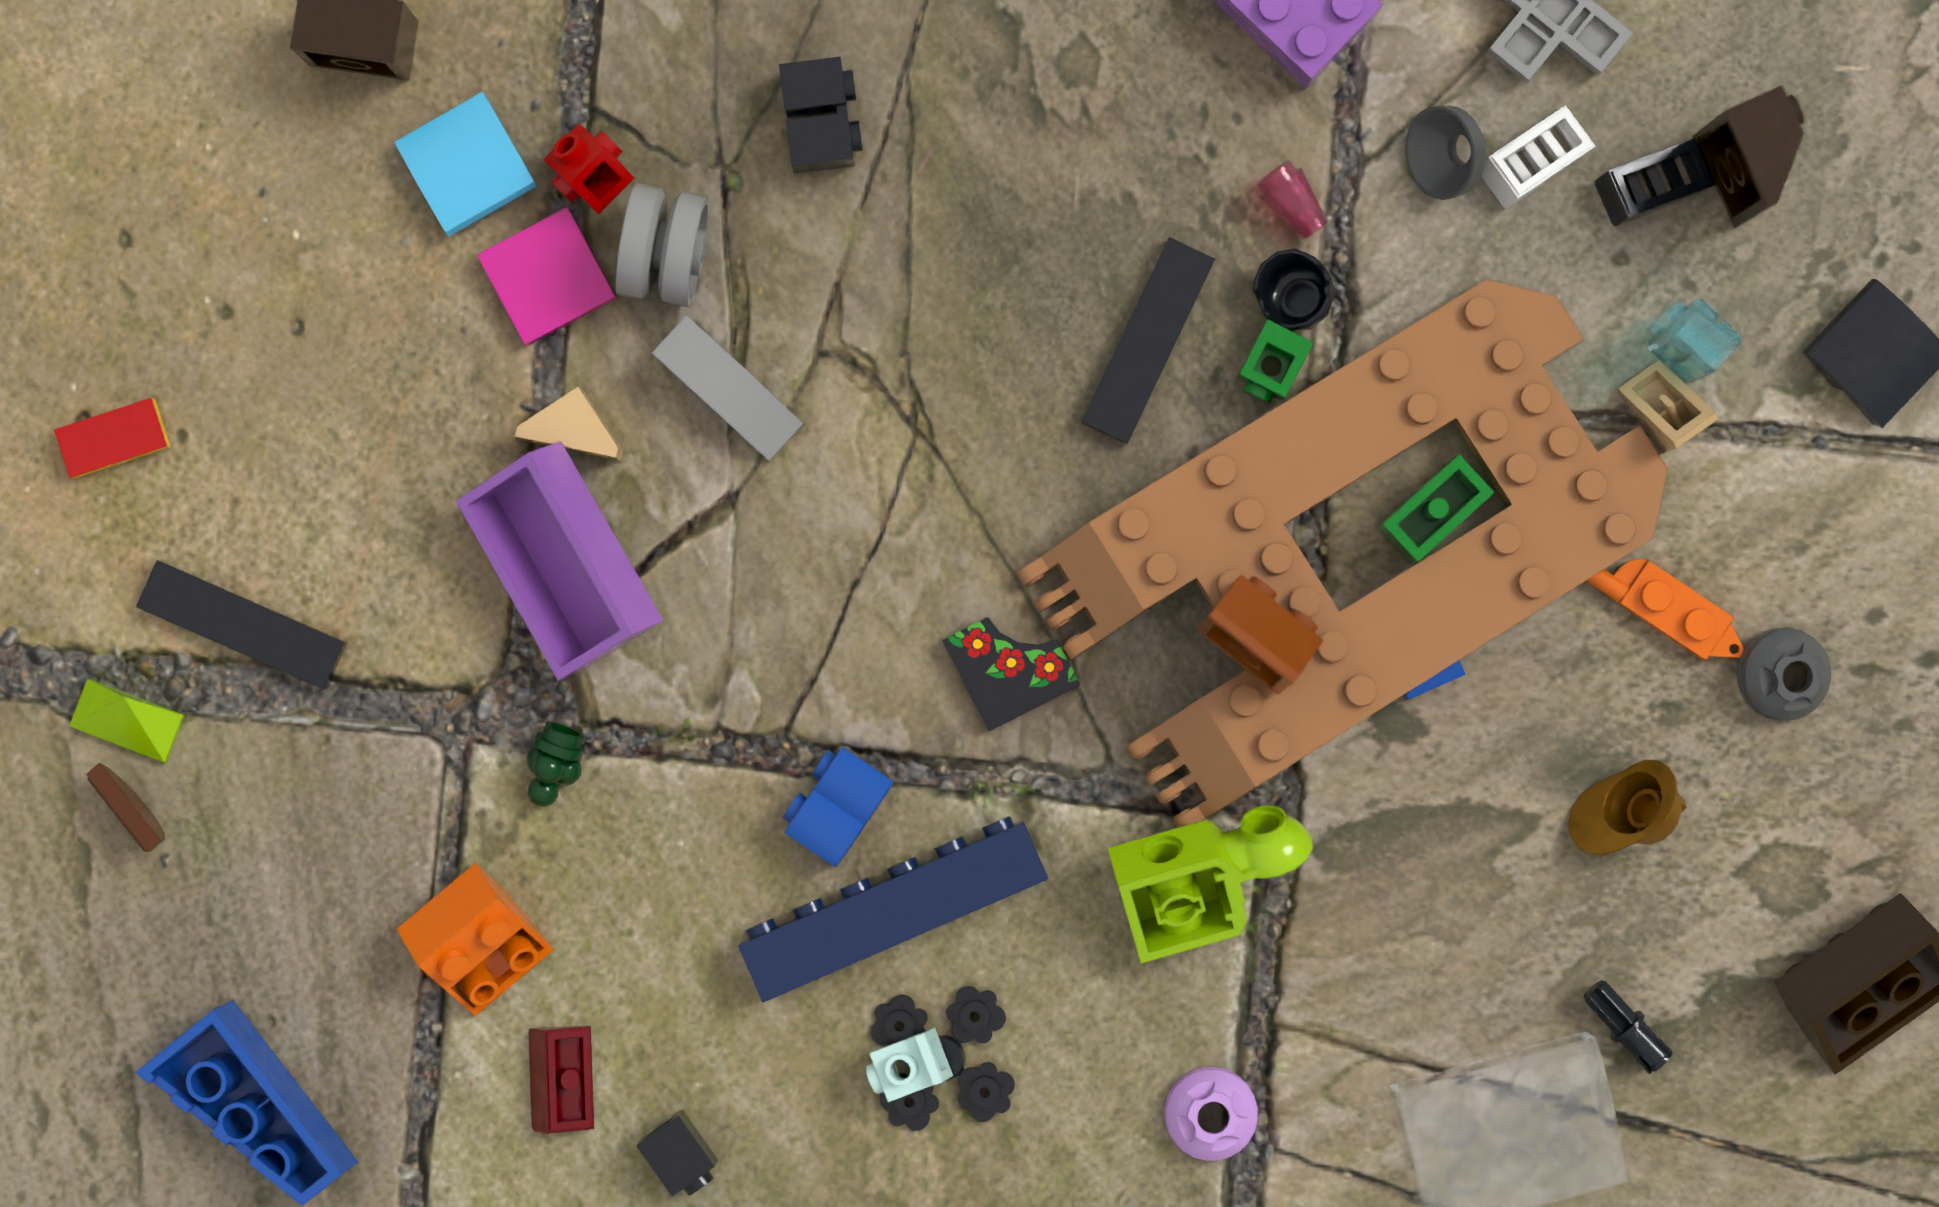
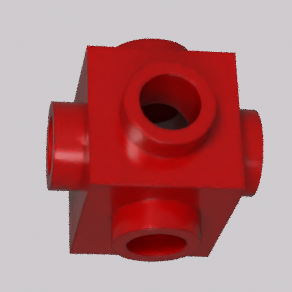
M579 123L570 133L562 136L554 145L553 150L543 159L557 174L550 182L571 203L580 197L597 214H600L634 179L632 174L617 160L623 153L622 150L603 131H600L594 137Z

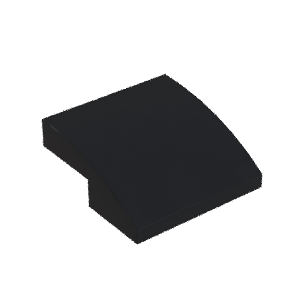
M1873 278L1803 351L1804 355L1832 387L1843 390L1873 425L1881 428L1898 413L1939 369V338L1879 280Z

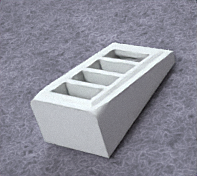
M1565 105L1486 159L1481 177L1505 209H1508L1587 154L1595 145ZM1556 127L1572 149L1568 153L1563 150L1550 132V129ZM1536 139L1540 141L1554 161L1550 164L1534 143ZM1521 151L1537 174L1532 176L1516 153Z

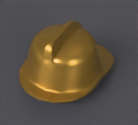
M1643 760L1596 783L1584 791L1574 803L1568 819L1569 835L1574 844L1588 854L1606 855L1617 852L1634 843L1652 845L1665 840L1677 826L1681 812L1687 808L1684 798L1678 794L1677 780L1671 768L1659 760Z

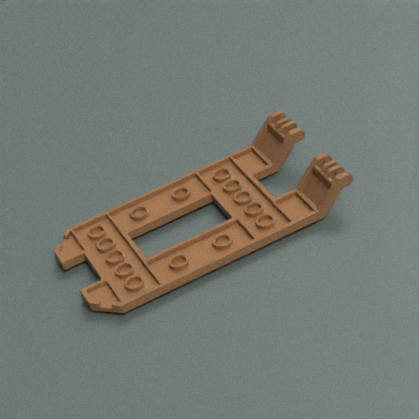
M1488 279L1482 281L1091 520L1047 553L1016 573L1022 584L1027 587L1040 581L1045 577V574L1056 567L1065 579L1066 583L1056 590L1052 589L1036 599L1037 602L1035 604L1040 612L1045 611L1072 593L1075 595L1077 600L1046 620L1051 630H1057L1072 620V617L1083 610L1092 622V628L1082 634H1076L1063 643V649L1070 660L1094 647L1140 614L1195 581L1209 605L1213 608L1240 574L1248 580L1252 576L1259 578L1277 594L1274 599L1275 602L1289 613L1293 609L1299 610L1318 626L1315 633L1324 641L1295 682L1280 694L1274 693L1245 670L1125 747L1132 759L1138 761L1154 751V747L1166 740L1175 754V759L1165 765L1162 763L1145 774V780L1149 786H1152L1181 767L1187 773L1185 777L1155 795L1160 804H1167L1181 795V791L1192 784L1202 797L1204 802L1193 809L1189 807L1173 817L1172 823L1175 828L1200 822L1654 538L1668 468L1642 427H1636L1597 451L1543 368V365L1584 340L1557 296ZM1453 422L1507 508L1342 611H1339L1285 527V524Z

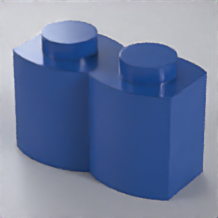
M844 747L840 749L837 755L830 750L827 751L811 775L819 780L808 798L799 793L783 816V819L790 823L784 833L834 867L840 864L894 784V781Z

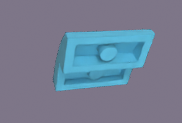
M483 91L394 142L448 237L537 187L518 150Z

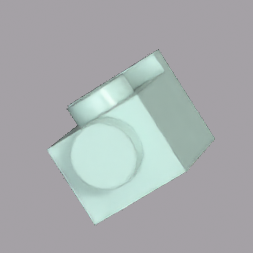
M935 1027L869 1053L873 1063L866 1066L868 1080L876 1094L884 1092L888 1102L942 1083L953 1076ZM897 1060H904L910 1066V1074L907 1078L899 1076L895 1065Z

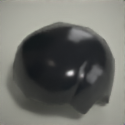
M1298 249L1275 252L1260 264L1253 281L1252 290L1264 317L1292 332L1310 330L1328 316L1335 296L1333 281L1326 267L1316 257Z

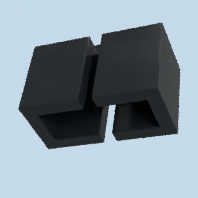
M840 57L779 64L784 109L787 118L837 112V114L786 120L791 165L794 174L855 166L853 152L863 151L859 120L849 121L847 102L856 101L853 70L843 71Z

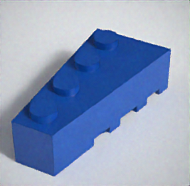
M234 1000L213 1009L135 1072L147 1083L156 1084L171 1096L170 1101L185 1113L191 1112L213 1130L211 1134L226 1146L231 1144L250 1159L249 1164L301 1206L359 1163Z

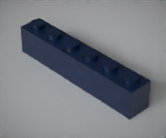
M1010 816L982 827L985 837L966 845L963 836L934 848L938 857L919 865L916 857L910 858L888 868L887 870L891 877L875 885H871L868 877L841 888L840 891L843 898L824 906L822 899L818 898L793 909L796 919L778 927L774 918L746 929L745 932L748 939L741 942L738 947L762 1003L1048 880V876L1024 821L1013 824Z

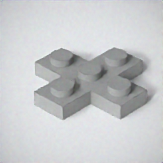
M1503 0L1515 9L1518 14L1489 48L1487 53L1526 84L1558 45L1599 76L1632 36L1633 32L1595 3L1594 0Z

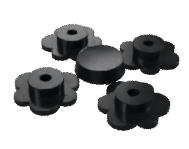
M965 986L957 992L956 1003L951 1004L946 1011L947 1018L954 1022L952 1025V1035L954 1038L946 1035H939L938 1037L953 1074L946 1081L952 1080L959 1075L958 1082L962 1089L958 1095L959 1105L963 1108H970L971 1115L975 1120L987 1122L993 1118L995 1112L1004 1113L1010 1108L1011 1102L1008 1095L1014 1090V1078L1008 1072H997V1067L992 1062H984L979 1069L968 1067L963 1070L966 1056L959 1042L967 1043L974 1038L982 1044L989 1042L992 1038V1031L999 1030L1004 1026L1006 1014L1001 1007L995 1005L997 997L993 991L985 990L980 993L975 987ZM904 994L897 995L892 999L890 1005L883 1003L876 1008L875 1017L878 1021L871 1028V1037L877 1044L890 1045L926 1031L923 1026L928 1020V1015L921 1008L915 1009V1003L910 996ZM972 1012H978L980 1018L978 1020H972L970 1014ZM898 1021L903 1022L904 1029L898 1030L895 1027V1023ZM899 1073V1076L901 1078H907L909 1076L906 1073ZM934 1086L890 1102L887 1101L884 1092L880 1093L879 1097L881 1106L885 1110L890 1111L889 1121L892 1125L901 1126L906 1123L910 1129L916 1131L922 1130L928 1125L930 1120L929 1113L935 1112L939 1107L938 1098L932 1094ZM981 1088H988L990 1094L983 1096L980 1092ZM912 1097L914 1104L911 1106L907 1105L905 1099Z

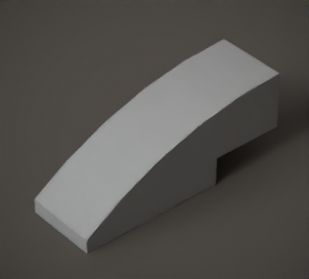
M687 315L652 352L664 366L769 462L804 425L786 406Z

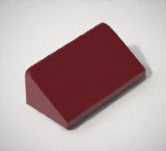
M591 1026L530 1028L528 1034L532 1130L550 1134L594 1129Z

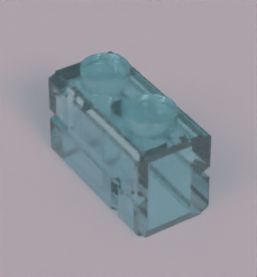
M1702 299L1695 300L1687 305L1678 300L1671 307L1667 306L1648 326L1653 336L1647 341V348L1663 363L1669 361L1671 363L1669 369L1687 384L1713 374L1741 344L1742 336L1726 321L1718 322L1719 314Z

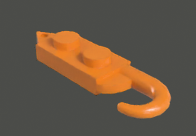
M1641 558L1630 560L1621 565L1614 574L1604 569L1586 580V582L1615 600L1618 605L1700 660H1706L1708 656L1740 658L1744 651L1731 624L1734 619L1733 616L1649 560ZM1732 644L1737 648L1734 654L1729 651V647Z

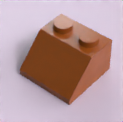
M1240 574L1196 628V631L1278 695L1295 682L1324 640L1315 633L1318 626L1308 616L1297 609H1293L1289 613L1275 602L1274 599L1277 594L1269 585L1255 576L1248 580Z

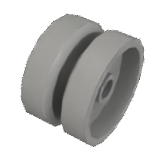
M640 183L634 185L628 201L619 246L616 272V293L618 295L644 300L650 294L657 271L659 270L658 290L663 303L690 308L698 279L703 269L707 248L709 197L707 195L682 191L675 198L668 221H666L667 197L662 187Z

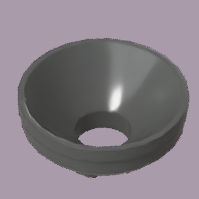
M1450 105L1428 107L1413 119L1408 129L1405 141L1407 166L1416 185L1428 196L1440 200L1457 198L1468 193L1478 184L1486 163L1487 145L1478 124L1465 110ZM1460 135L1465 136L1470 144L1471 154L1467 163H1464L1457 154L1456 143Z
M1789 627L1772 628L1754 637L1745 647L1737 668V682L1745 702L1756 713L1778 721L1795 720L1808 715L1823 702L1831 682V665L1823 646L1814 637L1801 630ZM1799 661L1807 669V682L1800 690L1791 692L1784 685L1783 672L1790 663Z

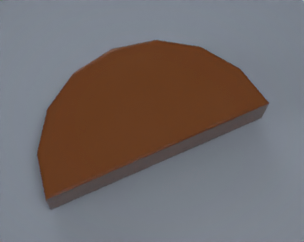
M99 763L86 774L88 776L87 780L144 852L153 851L165 840V834L152 812L116 773Z

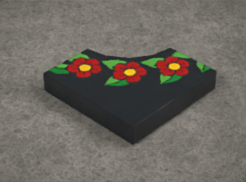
M989 617L942 640L988 731L1080 685L1057 639L1038 645L1020 643L1000 633Z

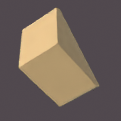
M1657 360L1618 388L1621 397L1662 454L1677 449L1719 419L1717 413L1660 360Z
M579 387L573 389L516 428L515 437L521 441L545 446L561 441L564 448L569 451L621 461L623 451L585 392Z

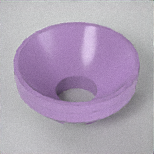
M1201 1067L1181 1076L1172 1086L1164 1106V1120L1173 1142L1184 1153L1204 1161H1219L1235 1155L1249 1143L1256 1129L1258 1107L1254 1094L1240 1076L1220 1067ZM1209 1102L1221 1103L1228 1111V1123L1222 1130L1217 1132H1207L1198 1123L1200 1108Z

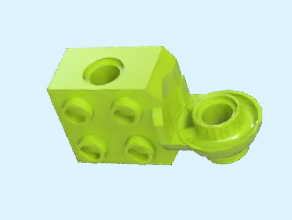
M1263 805L1245 813L1240 820V827L1230 831H1222L1207 819L1109 847L1108 852L1141 964L1241 935L1247 921L1243 905L1245 898L1241 882L1255 878L1264 879L1281 876L1299 867L1307 860L1313 849L1312 837L1306 828L1298 820L1286 815L1281 808Z

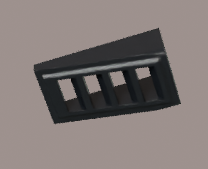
M1696 138L1611 169L1595 180V186L1613 226L1634 220L1716 185ZM1681 158L1691 183L1685 185L1674 159ZM1661 165L1671 188L1670 191L1667 192L1656 166ZM1642 173L1652 198H1646L1637 174Z

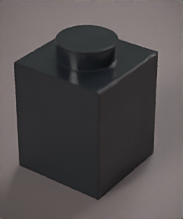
M683 1110L646 1135L636 1145L672 1197L682 1189L690 1196L714 1178L709 1170L715 1167L718 1159Z

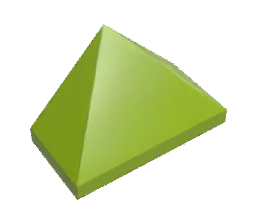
M87 678L69 727L167 763L185 715Z

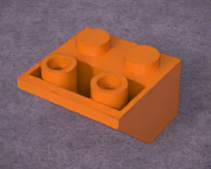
M476 862L396 929L417 966L474 1016L479 1014L554 950L504 888Z

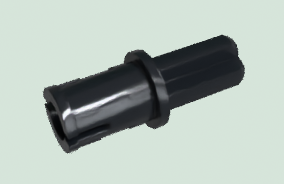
M1600 980L1584 994L1585 1001L1612 1031L1610 1036L1612 1041L1615 1043L1620 1042L1627 1048L1648 1074H1651L1652 1071H1657L1667 1063L1673 1051L1645 1023V1015L1640 1010L1633 1012L1606 981Z

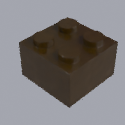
M297 0L290 48L311 67L410 81L419 21L406 4L399 0Z

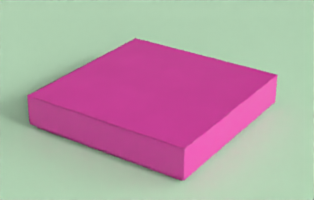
M568 207L477 254L525 346L537 342L617 299Z

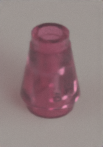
M1290 160L1275 168L1257 183L1258 188L1263 193L1260 199L1298 232L1303 239L1317 232L1328 222L1302 168L1296 169Z

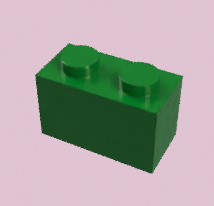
M1459 454L1445 463L1376 528L1405 560L1412 565L1425 557L1495 492Z

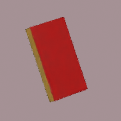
M148 398L54 429L69 478L71 479L86 476L171 448L156 399Z

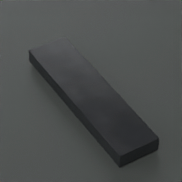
M1168 238L1081 421L1082 424L1126 445L1128 444L1215 258L1173 238Z
M156 560L136 605L141 610L324 690H327L347 645L345 641L159 560Z

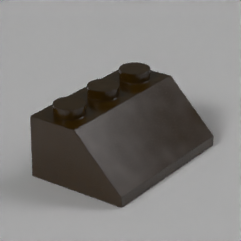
M1782 85L1723 111L1692 136L1693 139L1696 138L1716 184L1715 187L1734 228L1747 223L1779 202L1803 138L1804 132L1801 124L1804 123V115L1802 109L1793 95H1786Z
M1901 893L1887 903L1876 906L1866 918L1846 932L1835 935L1825 947L1805 961L1791 966L1781 978L1775 981L1788 1011L1834 1075L1939 1002V933Z

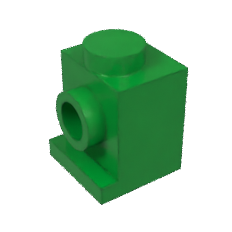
M1267 319L1237 376V379L1246 383L1242 391L1265 404H1270L1273 397L1283 401L1303 365L1313 342ZM1274 358L1279 362L1280 371L1277 375L1268 376L1262 371L1261 365L1264 359Z

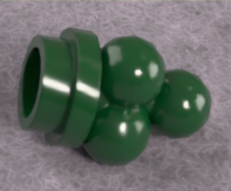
M546 722L543 732H537L533 742L534 747L526 755L527 766L535 775V778L528 785V796L530 801L536 806L546 807L556 801L559 792L556 782L562 785H571L581 776L582 766L580 761L585 748L581 745L584 735L580 731L560 723Z

